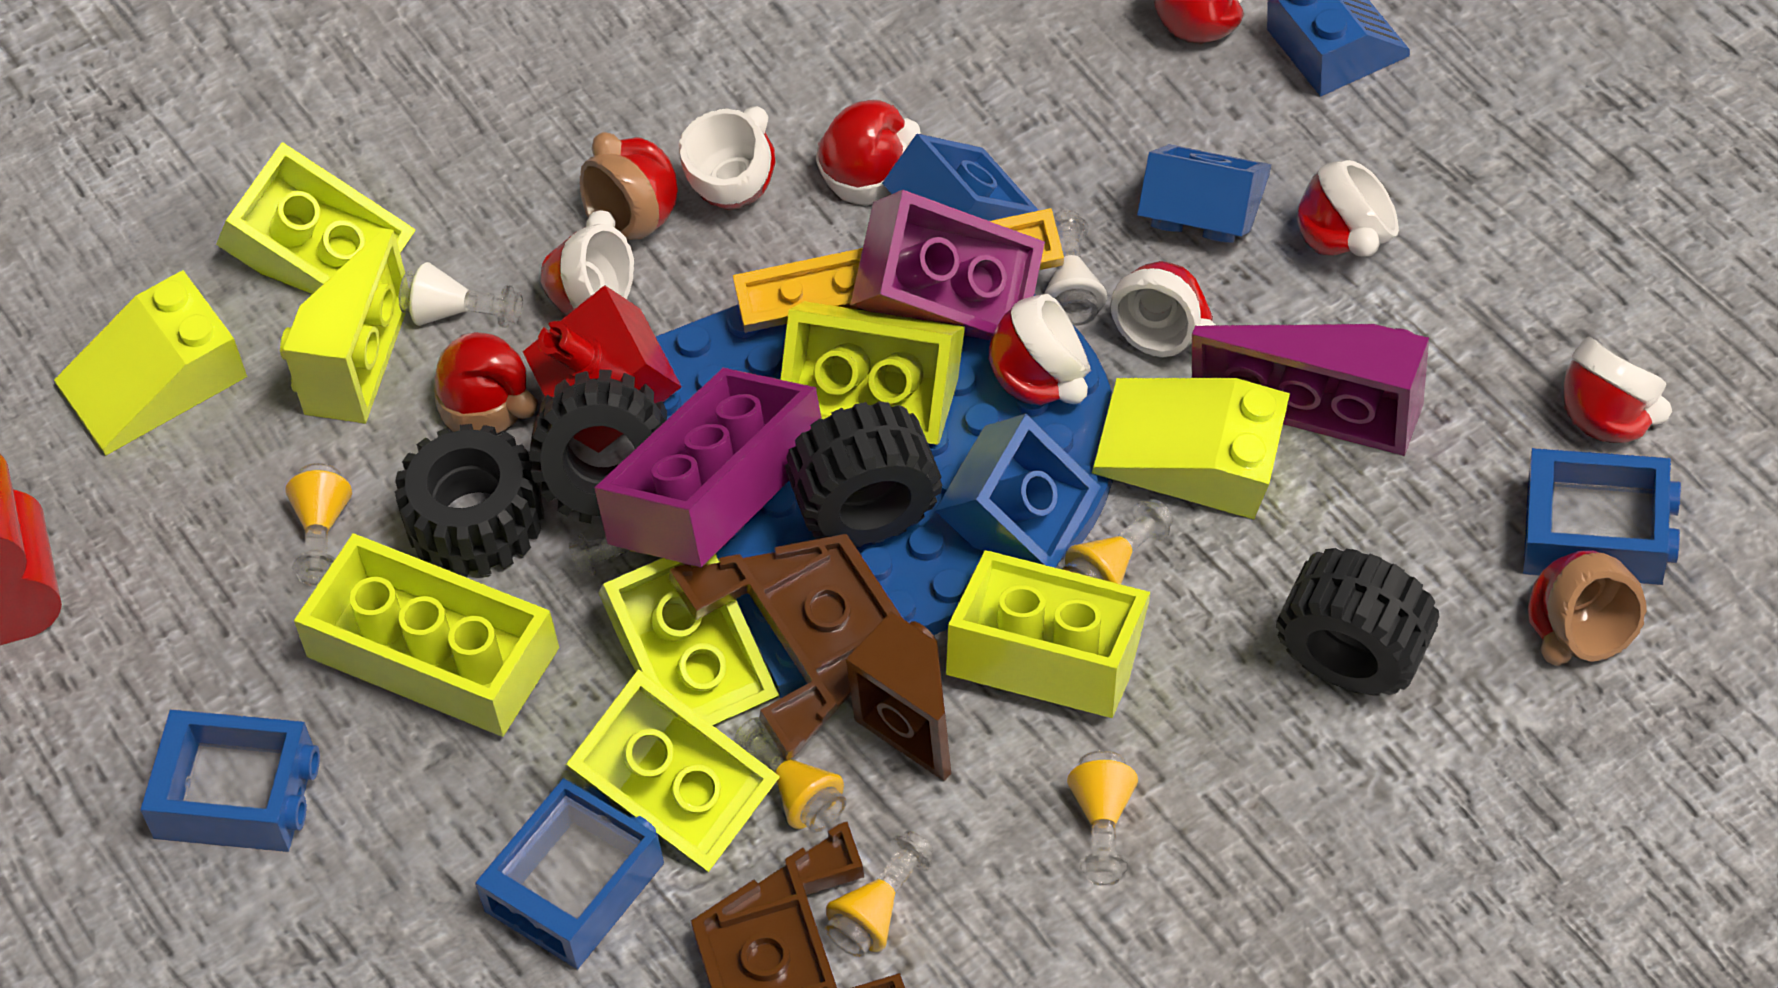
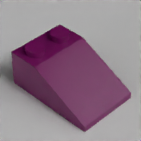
M901 190L874 201L872 204L850 305L870 312L965 326V336L991 341L995 329L1004 314L1018 301L1034 296L1045 241L914 193Z

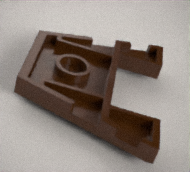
M847 534L775 547L772 553L742 558L740 554L719 558V563L703 565L702 567L692 568L691 565H679L670 569L669 580L695 620L748 593L807 682L805 686L760 710V721L786 761L796 756L851 695L846 658L891 611L902 618Z
M848 821L840 823L827 831L828 838L808 851L801 848L785 859L786 865L759 883L753 879L691 920L693 933L711 988H837L806 895L864 878L863 865ZM898 973L852 988H905L901 974Z

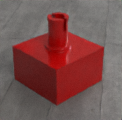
M606 285L601 287L561 321H551L548 323L551 329L547 330V328L543 327L538 335V339L522 351L545 397L546 395L554 397L555 386L564 379L570 386L574 385L575 375L588 371L590 379L599 378L600 369L612 370L611 379L621 381L623 373L635 377L634 388L639 390L644 384L649 386L654 391V403L664 402L682 387L641 309ZM593 426L579 431L573 438L600 453L623 433L606 426Z

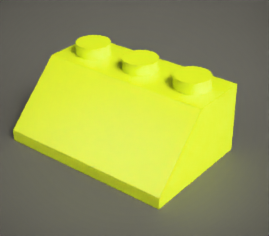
M804 301L789 309L780 380L816 387L822 419L832 415L831 412L840 408L845 410L852 408L854 404L867 402V405H873L876 402H889L891 407L896 405L907 408L909 414L914 413L918 418L927 442L938 445L958 382L965 326Z
M985 550L948 624L946 675L1113 718L1130 679L1150 601V592Z

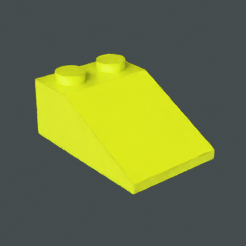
M282 142L225 221L216 245L260 274L313 294L383 228L394 230L400 253L416 229Z
M383 228L299 306L292 327H286L282 334L280 354L282 359L287 361L291 373V387L294 392H297L304 415L365 424L368 420L410 303V287L395 233L392 229Z
M184 270L136 295L54 381L57 388L106 456L245 379L247 374L234 337Z
M1116 378L1092 474L1255 519L1270 483L1290 393L1237 378Z
M716 554L704 565L719 563ZM661 558L608 581L600 588L598 594L635 672L639 669L711 725L718 724L779 696L736 599L695 620L669 580L670 569L684 565L683 563Z
M639 669L629 679L564 765L628 814L645 818L655 827L656 833L662 839L707 872L711 870L780 777Z

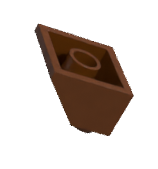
M891 611L846 658L854 720L942 781H945L952 772L937 641L933 634L922 624L916 621L908 623Z

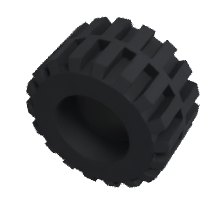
M600 369L599 378L590 379L588 371L581 372L575 375L574 385L570 386L565 379L557 384L554 397L546 395L540 404L539 415L535 416L529 452V461H533L531 474L534 483L542 482L541 495L547 502L557 498L559 500L557 511L567 517L572 510L580 512L579 521L591 524L592 516H601L594 487L619 464L610 467H596L583 462L571 450L568 443L570 439L585 428L606 426L623 433L630 440L634 449H636L667 420V410L663 402L654 403V391L649 386L644 384L639 390L634 388L635 377L623 373L621 381L611 379L612 370Z
M867 402L854 404L852 408L845 410L840 408L831 412L832 415L824 419L819 418L810 425L811 429L809 431L802 432L794 440L796 446L790 448L786 456L788 461L785 465L786 473L808 531H812L816 539L847 534L855 547H861L867 543H880L886 538L902 534L907 531L906 528L919 523L925 517L924 512L933 509L937 503L936 496L942 490L941 474L918 418L914 413L909 414L907 408L896 405L891 407L889 402H876L873 405H867Z
M472 424L460 425V430L455 432H449L447 427L437 431L438 437L432 441L424 438L416 444L418 448L417 454L408 452L402 461L404 470L397 471L395 479L397 486L395 491L396 502L411 548H415L417 556L425 562L432 561L433 565L446 570L453 568L456 574L468 577L469 571L478 570L479 575L483 576L492 574L490 568L500 564L505 569L514 564L512 556L516 553L524 556L531 549L529 539L538 538L541 531L539 520L544 519V508L538 483H534L531 474L532 461H529V453L523 444L516 445L515 437L506 431L497 436L495 427L483 425L480 430H473ZM467 494H492L483 502L471 507H448L453 501Z
M1337 548L1325 549L1324 553L1316 552L1310 555L1309 560L1305 561L1276 620V628L1279 630L1277 636L1280 643L1287 647L1286 651L1293 659L1300 662L1303 668L1320 677L1323 681L1355 693L1362 692L1372 696H1380L1381 693L1392 695L1398 693L1400 689L1405 690L1411 684L1438 627L1439 610L1434 607L1435 600L1432 595L1422 589L1423 584L1415 577L1409 576L1404 572V569L1396 564H1391L1376 555L1364 554L1354 549L1346 548L1345 551Z

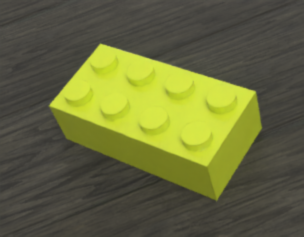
M352 533L294 619L308 658L501 737H504L560 648L550 610Z

